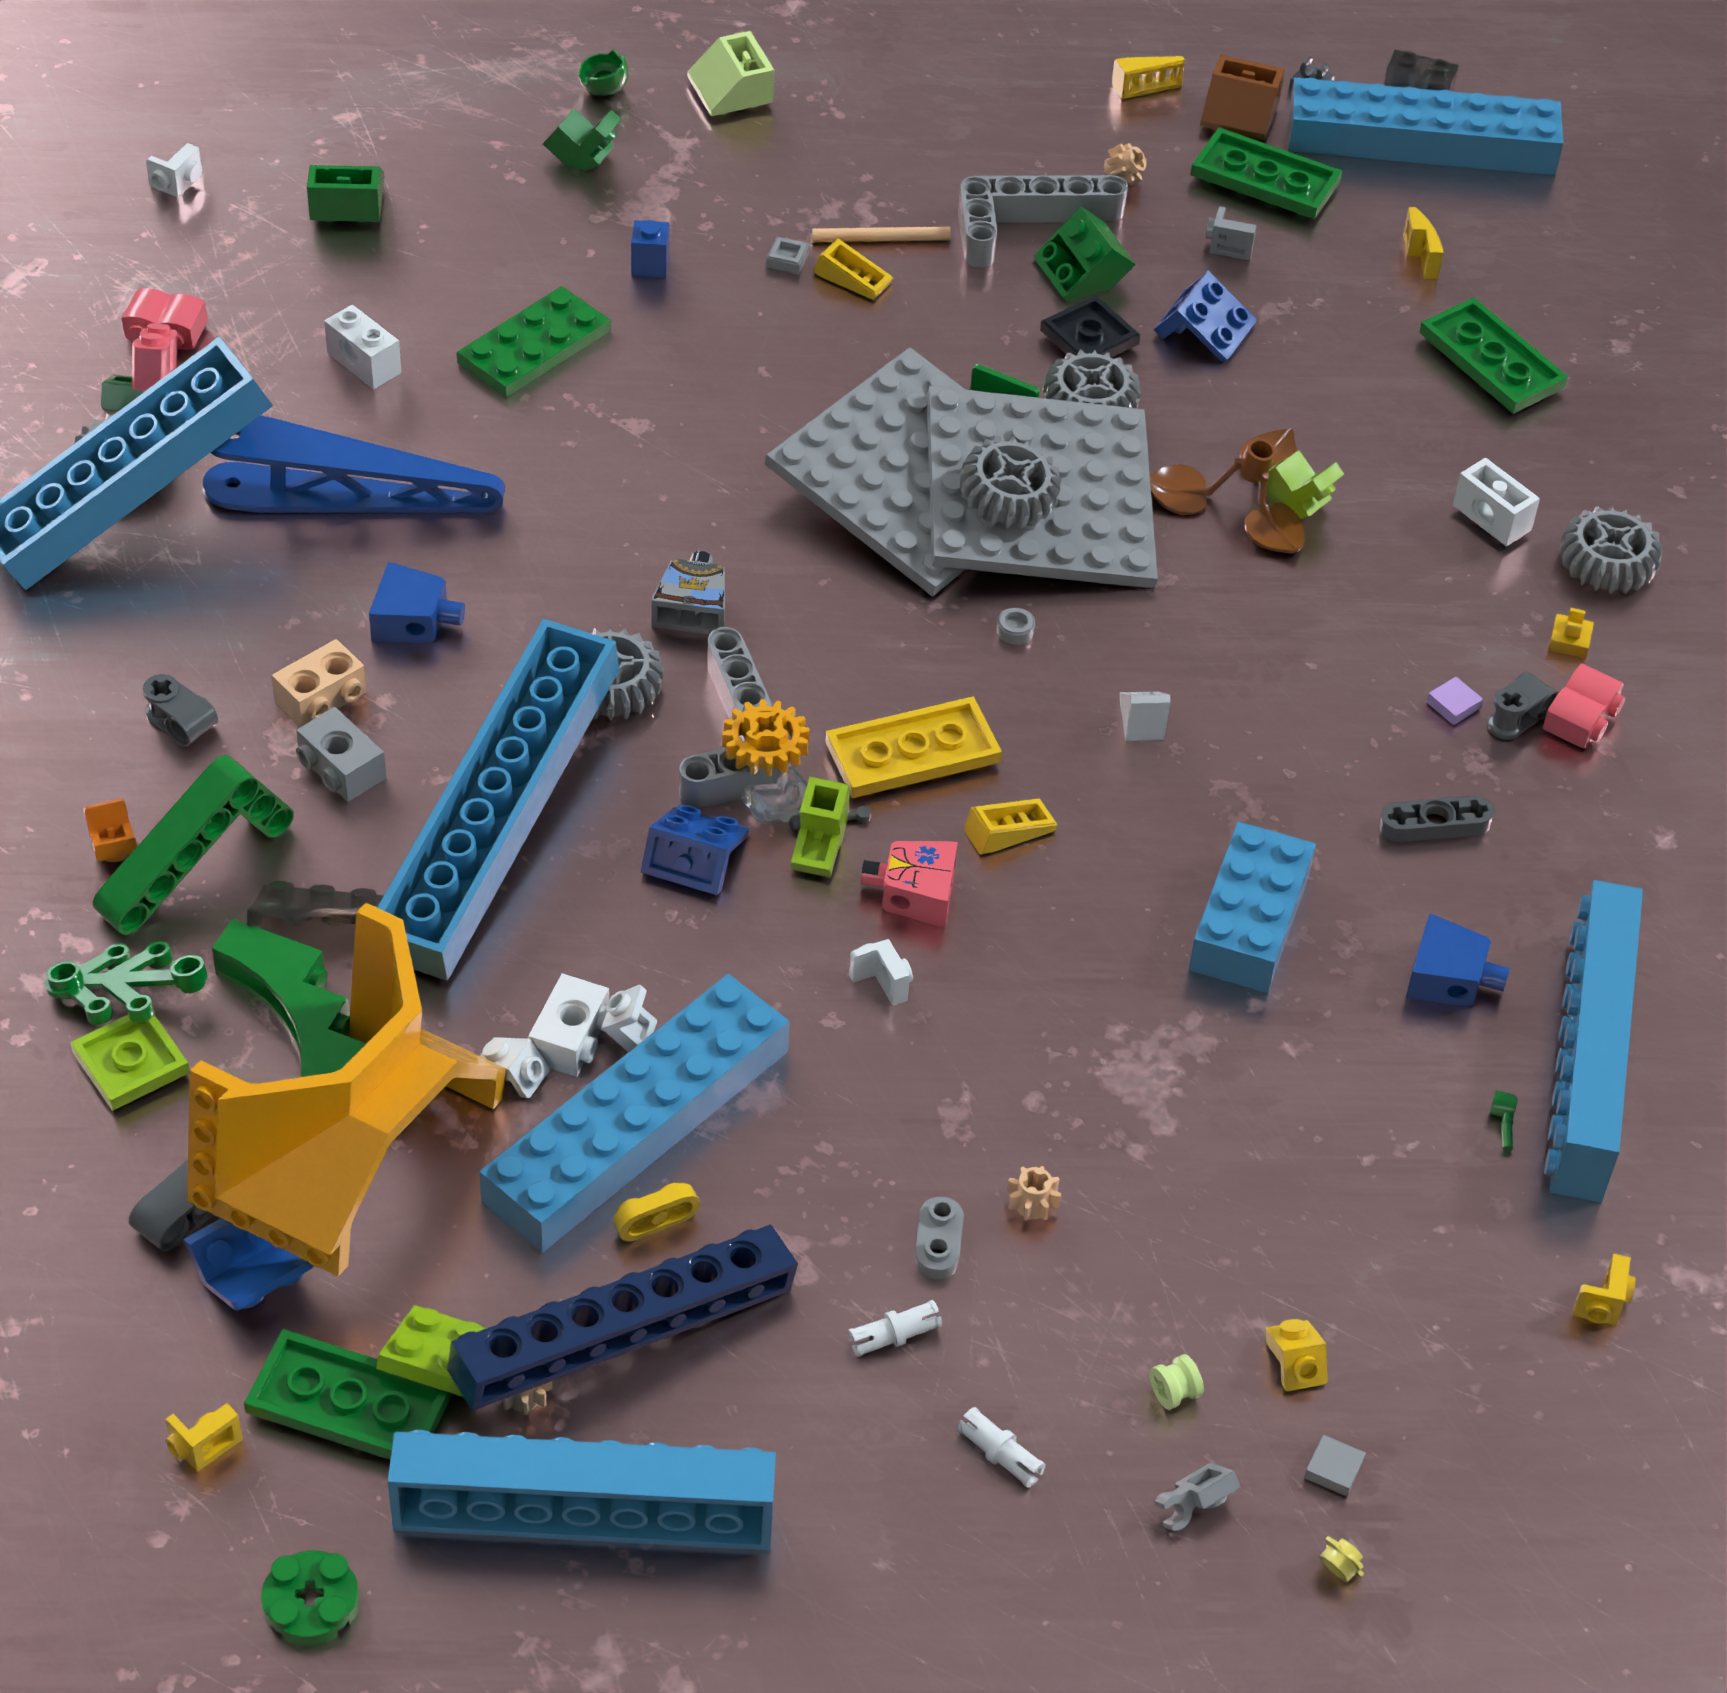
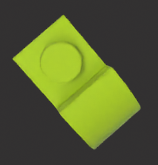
M1300 450L1269 469L1266 495L1273 504H1286L1297 513L1300 519L1307 518L1332 499L1330 494L1336 490L1333 483L1345 474L1337 463L1315 474Z
M809 776L800 808V830L791 859V870L831 878L838 849L841 850L849 810L848 784Z

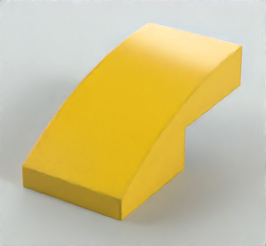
M1409 207L1403 232L1407 256H1421L1424 279H1438L1444 253L1439 236L1421 211L1416 207Z

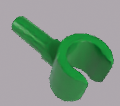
M1496 1090L1489 1114L1502 1117V1148L1505 1151L1513 1150V1117L1518 1099L1513 1094Z

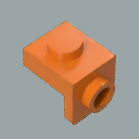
M119 798L84 807L90 841L97 862L102 860L118 862L126 859L137 847V843L129 822L124 799Z

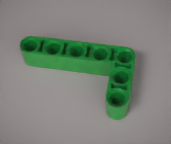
M220 756L209 764L103 884L94 896L93 908L120 934H132L147 921L240 814L267 837L274 838L283 834L289 828L294 818V812L231 756Z

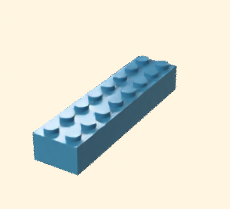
M1294 78L1289 105L1288 151L1556 176L1563 147L1560 101L1527 99L1515 96H1493L1482 93H1460L1449 90H1427L1415 87H1394L1382 84H1360L1349 81H1327L1315 78Z
M220 336L0 499V562L25 591L273 406Z
M1593 880L1589 896L1581 895L1577 919L1581 921H1573L1569 945L1574 946L1575 953H1569L1566 966V976L1570 977L1572 984H1566L1562 1008L1567 1009L1568 1016H1563L1559 1031V1040L1564 1041L1563 1047L1565 1049H1559L1555 1073L1560 1074V1081L1562 1082L1556 1081L1553 1091L1552 1106L1557 1107V1115H1552L1548 1140L1553 1141V1149L1548 1150L1544 1174L1552 1175L1550 1193L1602 1203L1619 1155L1643 889Z
M728 973L479 1171L481 1202L536 1249L544 1253L788 1053L790 1021Z
M425 1430L394 1432L388 1474L393 1530L771 1550L776 1452H765L752 1447L741 1450L716 1449L709 1445H698L693 1448L672 1447L659 1442L647 1445L621 1444L614 1440H603L598 1443L579 1442L564 1437L551 1440L527 1439L520 1435L485 1437L470 1432H462L456 1435L432 1434Z

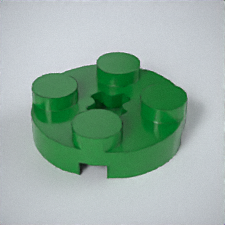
M318 1550L302 1551L291 1556L284 1555L277 1558L271 1566V1572L265 1578L261 1591L263 1614L267 1624L271 1629L273 1627L281 1633L284 1640L301 1646L320 1645L337 1637V1631L342 1629L348 1621L350 1625L356 1617L360 1601L357 1579L349 1568L346 1558L338 1553ZM307 1590H316V1592L324 1595L323 1597L316 1598L312 1606H305L304 1599L298 1598Z

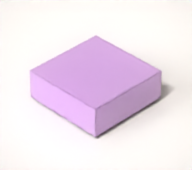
M1454 677L1428 694L1427 703L1451 724L1455 725L1481 709L1483 698L1458 677Z

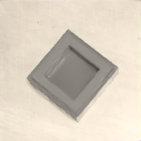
M776 237L766 257V268L800 275L809 255L810 244Z
M1323 1434L1306 1469L1304 1478L1347 1497L1364 1462L1366 1453Z

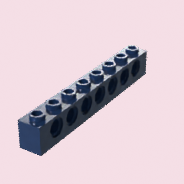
M771 1224L757 1230L749 1229L740 1233L735 1238L719 1244H707L697 1252L678 1259L669 1258L660 1265L639 1273H628L620 1280L607 1285L587 1288L579 1295L566 1300L549 1302L536 1311L519 1317H508L495 1326L478 1332L470 1331L464 1333L456 1340L451 1341L447 1371L470 1409L474 1411L790 1292L798 1262Z

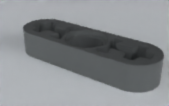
M1475 795L1394 802L1383 808L1378 828L1380 834L1385 839L1398 843L1478 836L1490 830L1495 809L1488 799ZM1438 814L1443 816L1447 822L1435 824L1430 822L1426 816Z

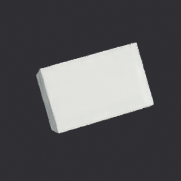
M1120 692L1125 741L1164 740L1170 708V695L1161 692Z

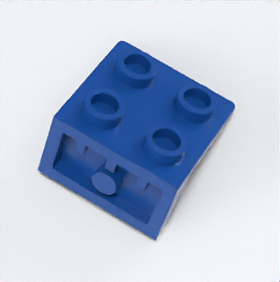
M1207 271L1180 294L1153 330L1164 339L1174 330L1180 334L1188 328L1220 361L1225 362L1256 323V318L1221 282Z
M679 805L674 807L650 826L640 872L717 895L722 891L729 854L748 837L749 828L739 826V822L730 817L718 816L712 818L702 815L701 810L693 806Z
M222 1218L183 1239L202 1284L234 1310L247 1309L259 1304L266 1294L280 1286L296 1283L303 1277L305 1272L314 1268L308 1261L284 1249L277 1248L270 1242L246 1230L239 1229Z

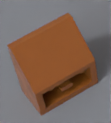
M1220 54L1212 74L1200 126L1212 128L1213 130H1217L1219 127L1248 138L1265 140L1280 102L1285 69Z

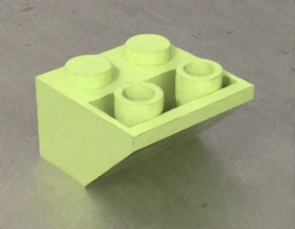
M751 31L719 37L687 71L688 79L710 116L723 115L728 112L774 103L775 70Z

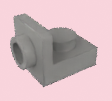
M1219 206L1216 219L1209 218L1205 238L1211 239L1209 253L1250 261L1257 225L1224 219L1226 208Z

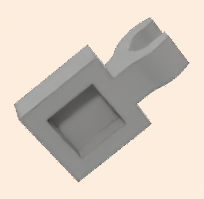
M1210 1462L1174 1483L1175 1490L1161 1493L1154 1502L1156 1506L1163 1509L1170 1508L1172 1505L1175 1506L1172 1517L1162 1523L1165 1528L1178 1531L1189 1523L1192 1511L1196 1506L1202 1509L1217 1507L1226 1501L1228 1494L1239 1489L1241 1486L1234 1470Z

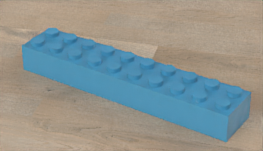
M547 619L541 621L377 907L403 919L414 970L448 981L619 672L616 641Z

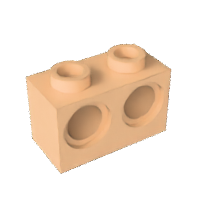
M337 639L272 674L275 703L300 727L333 707L339 709L367 693L365 666Z

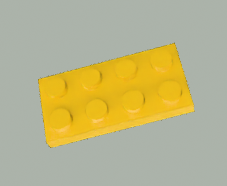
M974 696L828 730L825 737V742L845 784L849 785L851 798L1001 763L1002 751Z

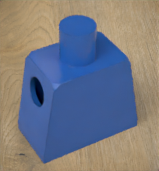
M388 562L369 611L371 641L431 643L435 641L441 623L462 625L465 616V603L447 600L446 581L442 577Z
M1429 914L1406 997L1469 1007L1474 1005L1479 985L1503 992L1510 968L1486 961L1491 944L1488 937L1436 915Z

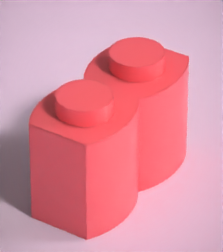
M151 288L136 290L121 318L125 337L131 341L140 338V331L147 328L149 324L162 323L169 325L170 329L177 331V350L194 349L208 322L204 300L187 294L169 295L163 291Z
M162 323L149 324L147 328L140 331V338L133 341L132 388L134 390L146 391L176 369L177 331L170 329L169 325Z
M1583 663L1580 664L1568 680L1566 686L1558 693L1550 705L1543 729L1583 749L1587 748L1592 740L1599 742L1607 728L1609 716L1616 718L1623 707L1625 697L1621 695L1624 683Z

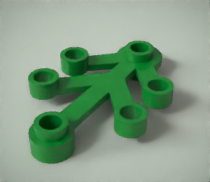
M163 941L154 942L148 945L143 952L131 958L128 946L119 943L109 946L105 949L104 953L81 966L73 961H63L51 966L46 972L44 986L47 994L51 997L64 1000L72 998L85 1009L88 1022L94 1025L104 1024L113 1017L109 999L97 997L89 990L103 988L126 1006L129 1019L132 1022L141 1023L151 1019L155 1014V1010L149 996L140 995L131 987L175 985L184 993H195L205 986L208 975L204 960L197 955H186L176 959L171 964L170 970L140 971L147 966L154 969L168 966L173 961L169 944ZM107 967L110 969L106 973H99Z

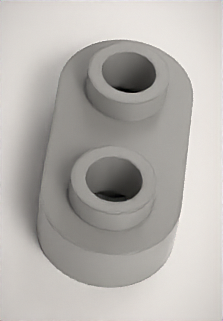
M931 1198L920 1209L915 1266L923 1276L934 1280L946 1279L952 1276L959 1265L964 1213L961 1206L951 1198ZM936 1214H945V1215H947V1216H946V1217H940V1216H937ZM931 1250H943L944 1252L937 1254L932 1252Z

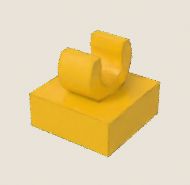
M1570 608L1568 616L1556 614L1548 650L1586 659L1594 622L1584 620L1586 611Z

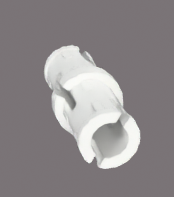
M930 1300L925 1304L900 1313L892 1310L885 1313L884 1318L854 1329H848L850 1341H858L868 1337V1340L851 1345L855 1355L861 1357L863 1354L890 1344L898 1347L906 1344L907 1338L936 1328H942L941 1316H932L922 1320L925 1316L939 1312L934 1300Z
M976 1407L971 1408L965 1413L964 1417L977 1426V1428L970 1422L965 1423L963 1420H960L957 1425V1431L960 1434H964L985 1451V1458L994 1465L997 1463L1001 1464L1027 1488L1039 1479L1029 1470L1042 1475L1046 1464L1016 1442V1435L1009 1430L1002 1431L981 1414Z

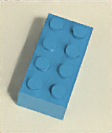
M1240 821L1237 822L1194 938L1189 964L1190 971L1269 993L1310 875L1316 843Z

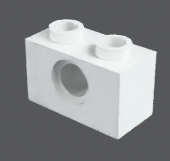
M350 305L324 320L327 354L373 390L401 374L399 340L354 305Z
M1485 457L1460 473L1453 506L1505 546H1508L1532 531L1540 498Z
M563 973L561 974L528 1036V1039L533 1041L550 1069L577 1077L584 1062L590 1063L597 1049V1037L602 1030L601 1027L607 1012L606 1005L609 1001V988Z

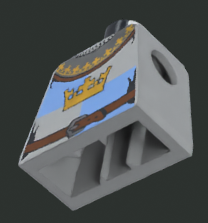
M704 551L694 552L690 560H671L652 596V627L708 635L717 628L725 627V568L720 564H713V557Z

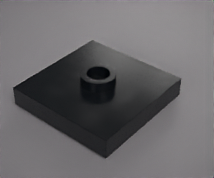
M1097 295L1042 320L1040 325V331L1065 354L1071 353L1075 356L1078 355L1080 350L1086 354H1092L1095 349L1097 354L1104 355L1109 352L1110 357H1113L1140 343V334Z

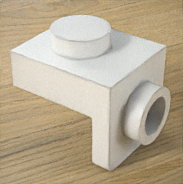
M189 143L179 150L168 162L154 156H150L146 160L150 186L175 197L183 194L202 176L199 147Z
M889 939L874 944H865L850 953L849 976L853 982L875 976L892 1006L908 1001L909 983L913 981L912 970L905 958L900 959Z
M641 985L625 991H619L611 996L606 1005L607 1012L601 1027L604 1032L628 1052L653 1034L657 1024V1019L642 1007L647 990Z
M494 1037L484 1046L480 1055L506 1068L505 1081H511L522 1098H530L550 1070L531 1039Z

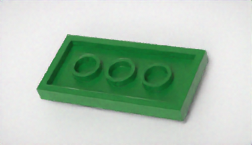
M1218 127L1192 163L1190 175L1234 190L1237 193L1257 198L1268 204L1288 209L1299 215L1315 219L1341 182L1343 171Z
M560 286L457 351V363L507 398L610 332L611 319L563 286Z
M1475 297L1421 322L1419 333L1513 414L1567 386L1569 377Z
M282 1329L244 1401L245 1413L391 1460L394 1432L425 1430L434 1434L453 1394L378 1370V1359Z

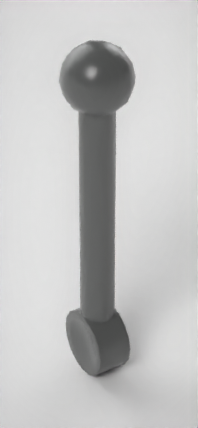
M859 806L856 811L848 812L847 820L856 819L861 823H867L871 820L872 810L867 806ZM797 814L793 815L789 821L791 828L794 830H800V815Z

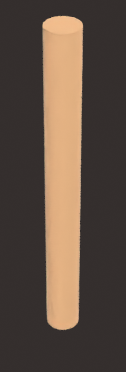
M950 226L812 229V243L834 242L837 238L843 242L948 241L951 239Z

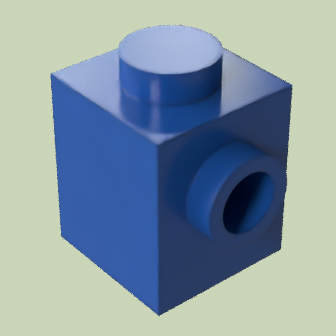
M634 220L631 239V275L666 278L669 261V222Z

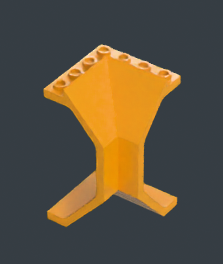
M365 903L356 912L349 1037L367 1044L342 1069L333 1073L266 1083L243 1081L202 1060L190 1070L187 1201L194 1204L197 1208L208 1211L232 1223L235 1227L246 1230L270 1242L273 1246L284 1249L308 1261L311 1265L322 1268L336 1276H339L349 1265L350 1234L353 1219L387 1149L394 1139L445 1086L492 1109L503 1100L506 1068L421 1028L422 1007L403 919L368 903Z

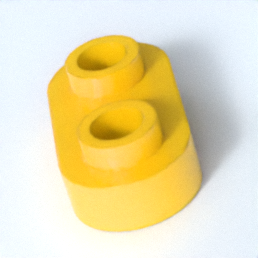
M670 1183L652 1194L624 1201L618 1207L613 1217V1225L622 1240L628 1242L637 1241L689 1220L699 1210L701 1203L690 1184Z

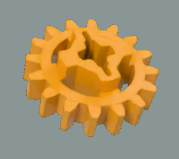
M760 699L758 707L745 702L744 712L733 709L731 719L724 720L722 747L726 748V758H736L737 769L743 768L746 765L750 766L751 775H755L759 769H763L766 776L770 777L772 769L776 768L785 774L787 773L788 763L798 767L800 765V756H807L810 729L805 727L806 718L804 716L795 717L796 708L793 706L786 710L781 709V701L778 700L773 706H767L765 699ZM740 735L744 737V742L741 740Z

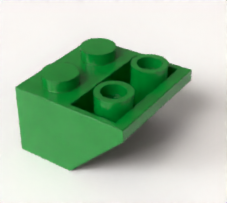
M309 165L307 197L310 220L327 222H380L384 171L379 166Z
M1082 206L1033 255L1062 298L1066 301L1112 290L1136 265L1105 222Z

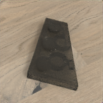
M273 881L269 885L262 887L247 909V926L262 925V917H281L284 919L285 925H301V922L312 920L314 917H322V921L329 925L355 924L356 912L365 903L378 907L384 895H376L375 890L358 888L351 892L335 891V888L330 885H313L308 889L296 888L293 883L287 881Z

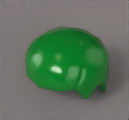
M615 49L611 50L609 54L598 53L588 56L580 64L578 72L579 81L583 88L590 94L601 97L618 93L626 85L629 77L626 56L623 55L621 57Z

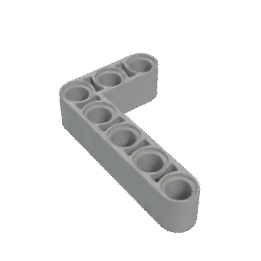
M1113 175L967 177L961 182L958 210L964 260L970 266L977 268L988 267L994 262L997 239L996 223L1066 222L1081 206L1103 222L1118 221L1125 214L1128 184L1123 178Z
M720 627L713 630L708 637L707 666L728 718L731 719L733 709L744 712L745 702L758 707L760 699H765L767 706H773L739 631L729 627ZM740 735L741 740L744 742V737ZM726 748L692 755L685 758L679 766V798L685 805L704 808L779 791L785 788L791 780V764L788 763L787 773L783 774L776 768L772 769V775L767 777L763 769H759L755 775L750 774V766L748 765L737 769L736 758H726Z

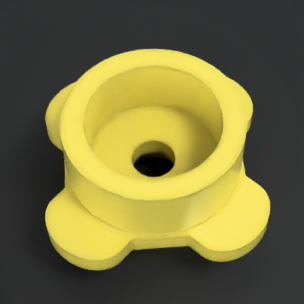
M1327 1536L1325 1538L1327 1545L1319 1556L1325 1567L1344 1582H1348L1354 1575L1361 1578L1364 1575L1361 1570L1364 1567L1360 1562L1363 1558L1361 1553L1347 1540L1341 1538L1337 1542L1332 1537Z

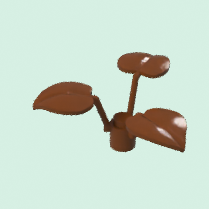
M1292 428L1264 433L1245 442L1239 453L1240 458H1235L1233 465L1208 488H1205L1206 480L1204 476L1193 467L1187 465H1169L1150 474L1151 495L1160 505L1176 514L1195 515L1205 510L1207 506L1205 496L1212 495L1237 470H1240L1245 480L1260 482L1258 500L1260 510L1250 511L1245 519L1244 528L1248 537L1256 545L1264 549L1284 553L1299 552L1305 541L1304 528L1296 512L1283 503H1275L1269 507L1266 504L1269 469L1297 451Z

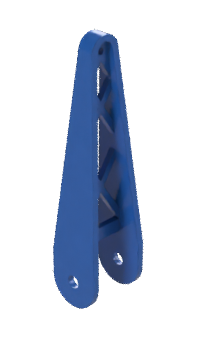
M259 416L236 433L240 436L239 438H229L211 452V454L218 458L240 462L217 464L211 467L203 477V493L211 503L226 509L257 513H490L497 511L502 506L505 493V484L502 479L491 473L266 416ZM289 468H297V469L321 471L322 473L312 472V471H304V470H296V469H289ZM347 475H355V476H363V477H372V478H380V479H388V480L405 481V482H411L412 484H403V483H396V482H388V481H380V480H373V479L357 478V477H350V476H347ZM237 483L240 486L236 488H230L227 486V484ZM437 486L467 489L468 491L465 492L438 488Z

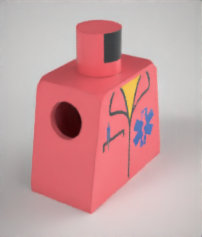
M895 841L891 843L888 863L864 860L861 884L883 887L882 908L886 912L945 927L956 867L958 842Z

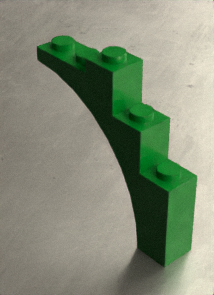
M232 918L212 947L216 975L245 988L264 1002L281 1020L298 1049L301 1060V1077L333 1073L342 1069L367 1043L348 1037L350 1021L348 998L323 989L328 975L327 970L324 969L323 951Z

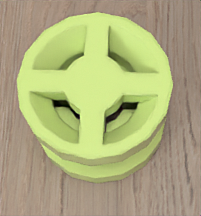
M1186 1354L1174 1358L1171 1365L1159 1364L1150 1369L1149 1377L1152 1389L1160 1404L1167 1410L1178 1407L1182 1399L1189 1398L1194 1400L1204 1394V1383L1198 1367Z

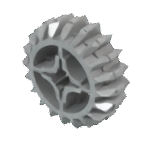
M1095 349L1092 354H1086L1080 350L1076 356L1067 353L1065 359H1056L1055 364L1049 367L1043 384L1045 399L1138 409V402L1141 396L1138 374L1133 373L1132 365L1123 364L1122 357L1111 358L1109 352L1104 355L1097 354Z
M998 436L994 443L985 439L981 446L975 445L970 454L967 455V458L964 459L959 477V486L962 487L961 497L968 499V509H978V518L985 516L991 518L992 525L999 521L1005 524L1006 529L1012 524H1016L1020 529H1023L1027 522L1036 526L1040 519H1047L1054 506L1057 505L1062 487V479L1059 478V467L1053 465V456H1042V447L1035 449L1030 447L1029 440L1022 444L1018 443L1014 436L1010 441H1005L1002 437ZM985 474H988L990 479H987Z
M1596 506L1593 512L1583 510L1580 516H1573L1569 525L1563 531L1559 549L1560 557L1563 560V567L1570 570L1571 578L1581 579V586L1591 584L1594 586L1595 592L1602 588L1607 589L1610 595L1614 590H1619L1626 595L1630 588L1639 591L1643 584H1649L1651 579H1653L1661 564L1663 544L1659 540V533L1652 531V523L1641 522V515H1628L1627 509L1623 512H1617L1612 506L1608 511H1604Z
M611 627L604 633H600L594 628L592 634L616 641L619 672L595 713L594 719L596 720L601 715L608 716L609 720L612 721L614 716L621 715L627 720L631 711L641 714L644 706L653 705L655 697L659 696L662 689L664 670L659 651L654 650L651 641H643L640 633L629 636L626 628L620 633L613 632Z

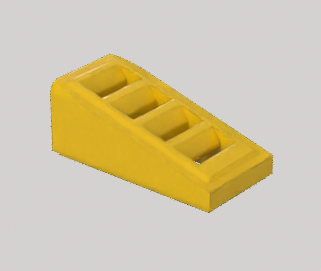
M1183 56L1115 59L1112 86L1121 99L1182 87L1185 59ZM1170 69L1169 77H1165L1166 70Z
M839 238L819 255L813 270L818 276L872 300L885 290L894 279L890 274ZM873 280L878 283L875 286H873L869 282Z
M1038 798L971 807L964 831L979 854H987L1054 832L1058 824L1041 799ZM1030 814L1034 821H1030L1027 815Z

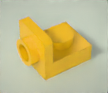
M228 1403L215 1412L203 1415L191 1429H188L174 1414L165 1419L168 1437L165 1439L167 1448L179 1462L186 1459L197 1472L243 1440L239 1415Z

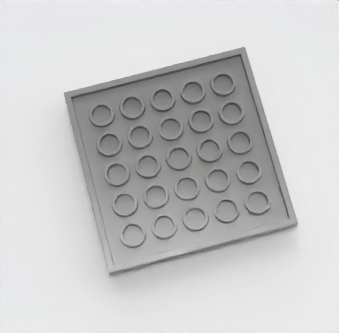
M909 347L766 455L764 464L933 597L966 569L932 566L927 392L929 386L965 389Z
M929 386L927 392L932 566L1145 588L1155 587L1158 576L1145 409ZM998 436L1002 437L1005 441H1010L1014 436L1018 443L1024 444L1029 440V445L1033 449L1042 447V456H1053V465L1059 467V478L1062 479V487L1057 505L1054 506L1047 519H1040L1036 526L1027 522L1023 529H1020L1016 524H1012L1006 529L1003 522L997 521L992 525L991 518L987 516L978 518V509H968V499L961 497L962 487L959 486V477L964 459L967 458V455L970 454L975 445L981 446L985 439L994 443ZM985 474L986 478L990 479V476Z

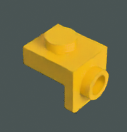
M1618 1254L1612 1255L1604 1277L1603 1288L1585 1284L1581 1285L1574 1304V1316L1585 1318L1594 1323L1617 1325L1625 1302L1631 1303L1635 1290L1636 1277L1629 1275L1631 1257Z
M1289 1319L1283 1321L1280 1325L1265 1327L1266 1344L1281 1363V1382L1286 1391L1327 1383L1326 1342L1308 1320Z

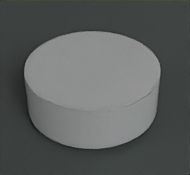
M1008 608L999 614L996 632L1001 640L1009 644L1018 645L1024 644L1033 638L1035 618L1029 611L1022 608Z

